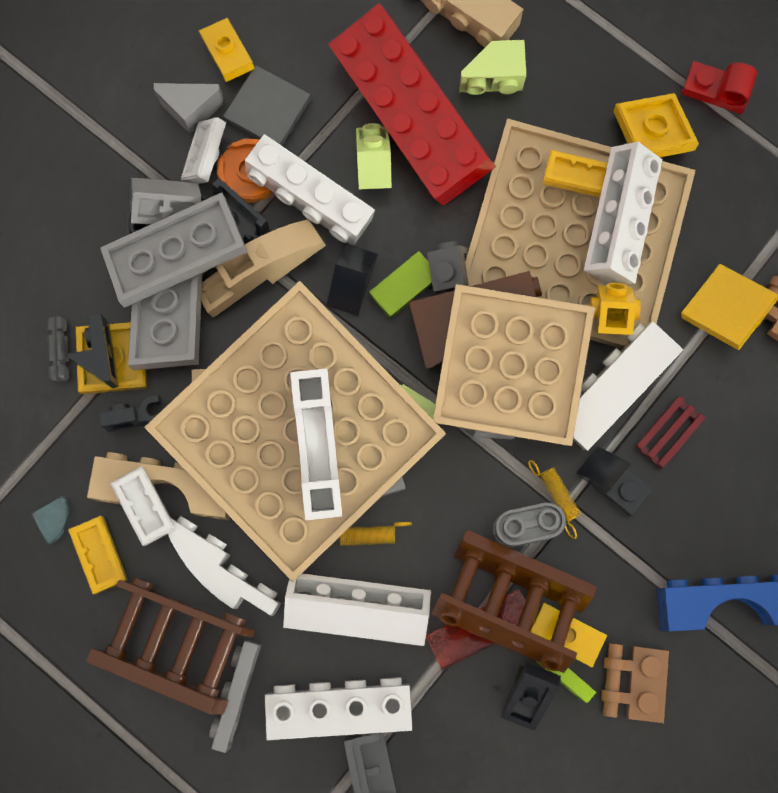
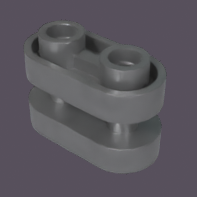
M541 503L509 510L494 521L492 535L497 543L508 548L549 540L563 531L566 524L565 514L558 505L553 503Z

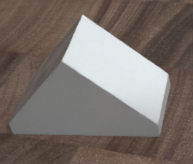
M154 83V92L159 103L190 134L196 129L198 122L207 120L223 105V96L219 84Z

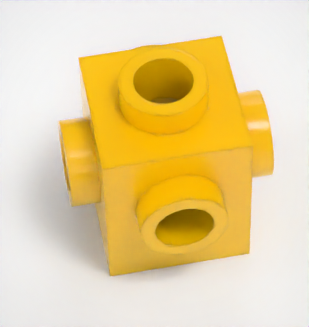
M618 282L609 283L607 286L598 285L597 297H591L590 306L595 307L593 318H595L597 332L613 335H633L634 321L639 320L641 311L640 299L635 298L633 288Z

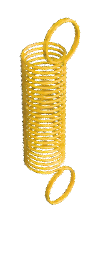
M529 460L528 464L533 474L537 477L540 476V478L543 477L544 483L548 482L547 484L549 485L545 488H547L549 494L552 493L554 501H557L555 504L564 510L566 521H568L566 524L572 527L575 538L569 533L565 524L567 534L572 539H576L577 532L569 522L582 513H580L581 511L577 512L578 510L576 509L578 507H576L574 499L572 497L569 498L571 495H569L567 487H565L564 483L561 484L563 481H561L562 479H560L561 477H559L555 467L549 469V472L545 471L540 474L537 464L533 460ZM530 461L535 465L538 474L532 469Z
M394 523V536L393 526H391L390 528V525L389 531L387 526V535L386 526H382V529L380 526V532L379 526L378 532L376 526L375 528L373 526V531L371 526V534L370 527H366V529L364 527V532L363 527L362 529L361 527H359V529L357 527V531L356 527L355 531L354 527H350V530L348 528V532L346 530L340 536V543L342 546L343 540L344 546L345 537L346 546L347 533V545H349L350 542L351 546L352 539L353 546V535L354 545L356 543L358 545V540L360 545V537L362 545L363 533V545H365V541L367 545V538L369 545V536L370 544H372L373 542V545L374 540L376 544V537L377 544H381V541L383 544V538L384 544L385 541L386 544H388V542L390 544V540L392 544V537L394 544L395 526H409L412 525V523Z

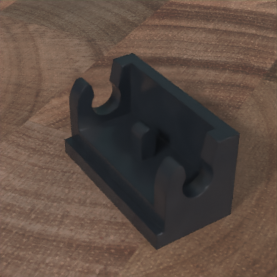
M220 178L212 184L214 192L209 198L223 193L244 244L270 232L267 220ZM203 195V196L201 197V202L204 201V200H206V199H208V198H206V197Z

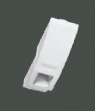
M179 516L177 521L171 518L176 529L168 533L169 538L187 568L204 587L232 609H238L245 599L267 614L275 615L282 604L275 600L277 592L262 583H259L257 588L245 581L248 574L230 564L228 569L224 568L231 556L224 551L227 544L211 534L204 539L195 533L198 526L182 516Z

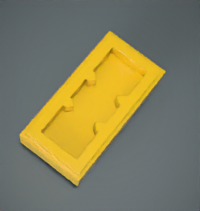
M228 18L199 30L201 38L225 82L255 69L250 56Z
M550 150L542 184L600 198L608 163Z
M98 516L68 529L92 594H98L116 586L119 580L128 581L103 516Z
M542 603L535 617L531 632L551 641L560 611L546 603ZM573 618L564 647L577 652L576 660L589 667H593L607 635Z

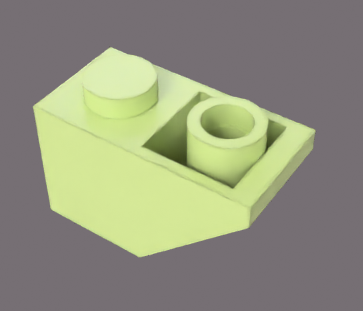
M524 40L491 41L461 71L459 92L479 95L491 91H499L503 94L522 91L526 79Z
M376 123L356 128L359 189L392 188L389 132L385 127Z

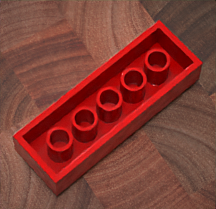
M380 3L328 44L433 198L440 204L445 206L496 167L394 20Z

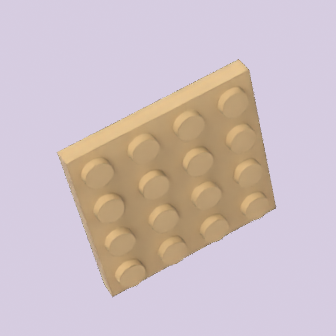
M456 284L433 420L438 424L572 446L595 307Z

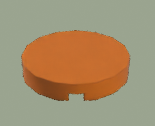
M245 138L233 142L227 147L224 154H221L217 164L218 178L247 203L265 200L274 193L265 186L261 187L255 184L246 174L245 159L259 142V139Z

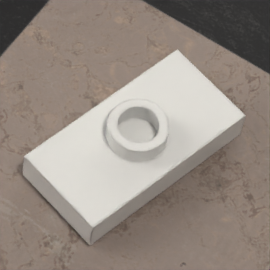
M218 117L198 122L181 181L198 184L209 181L213 165L219 156L218 148L226 122Z
M141 466L110 483L142 546H146L176 529L144 467Z

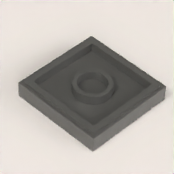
M255 65V69L252 70L224 114V122L259 140L265 134L283 146L311 101V94Z

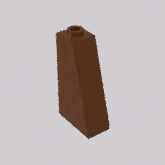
M530 271L470 286L531 297L542 296L538 277L531 278ZM455 290L409 302L426 368L433 367L443 361Z

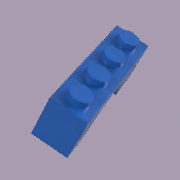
M770 575L771 582L758 583V576L736 577V584L723 585V578L701 579L702 586L691 587L688 585V580L667 581V588L656 589L660 631L703 630L712 611L721 603L731 599L739 600L749 605L758 614L763 625H778V575Z

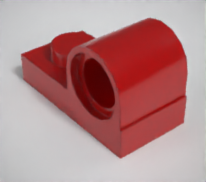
M693 61L681 94L742 114L749 102L757 77V70L745 63H732L723 71Z

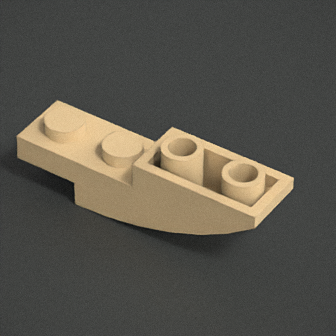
M309 219L292 223L264 234L245 244L247 253L216 266L218 271L202 282L201 302L207 313L215 317L268 279L272 284L326 245Z

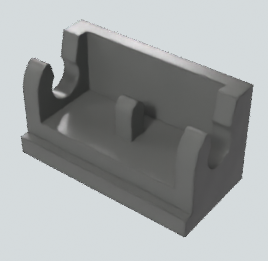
M384 733L358 734L345 737L344 745L354 793H396Z

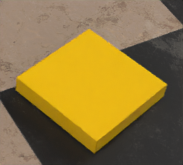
M675 93L617 103L613 112L628 144L640 142L658 157L696 150L699 143Z
M719 264L681 312V318L733 348L740 350L777 302L778 294Z
M131 322L110 324L119 387H109L77 365L78 392L80 394L148 389L147 369L133 370L128 366ZM89 326L76 327L77 352L92 350V348L87 346L84 333L85 328H89Z

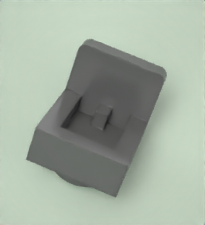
M457 241L438 244V250L427 252L434 292L455 289L456 284L469 286L464 258L468 254V247L459 246Z

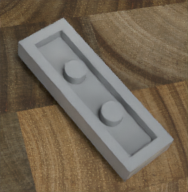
M246 640L243 647L237 646L231 662V667L236 668L232 682L226 681L221 697L229 700L224 714L221 717L215 716L209 738H213L214 742L211 749L226 753L231 748L262 644Z

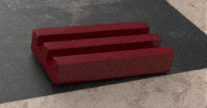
M678 396L635 446L638 451L660 469L665 467L706 418L701 413L695 412V408L692 405L688 406L681 396ZM679 408L683 413L653 448L649 450L646 445ZM688 417L693 421L661 458L656 456Z

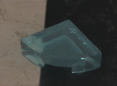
M62 496L32 514L48 544H53L62 536L69 515V505L66 497Z

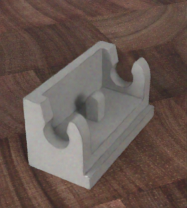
M131 177V223L153 224L201 202L198 183Z

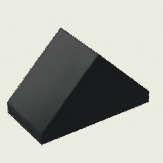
M346 245L335 264L327 301L328 307L359 315L378 257L377 253Z

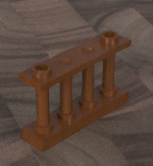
M466 530L454 555L455 558L462 560L464 564L451 596L441 593L431 614L439 617L447 625L459 626L538 661L548 670L565 673L577 656V652L564 647L575 610L582 613L594 598L597 586ZM477 568L496 576L484 611L464 603ZM509 582L526 588L529 591L517 626L497 617ZM542 596L561 605L551 641L531 632Z
M134 577L132 583L119 580L117 587L132 592L113 642L111 645H107L105 650L91 648L86 662L205 713L224 714L229 700L217 696L219 693V689H217L218 682L236 635L253 637L255 630L245 627L246 620L236 615L225 613L224 618L155 592L152 590L154 584L143 579ZM147 598L162 604L142 656L137 657L136 661L126 658L127 651L125 648L143 602ZM175 610L192 616L172 670H167L165 674L156 670L158 664L155 663L173 614ZM205 622L223 628L204 681L203 683L199 682L196 687L186 683L188 676L185 674Z

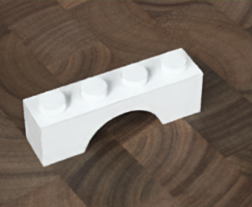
M318 369L290 372L299 443L305 520L342 517L328 370Z

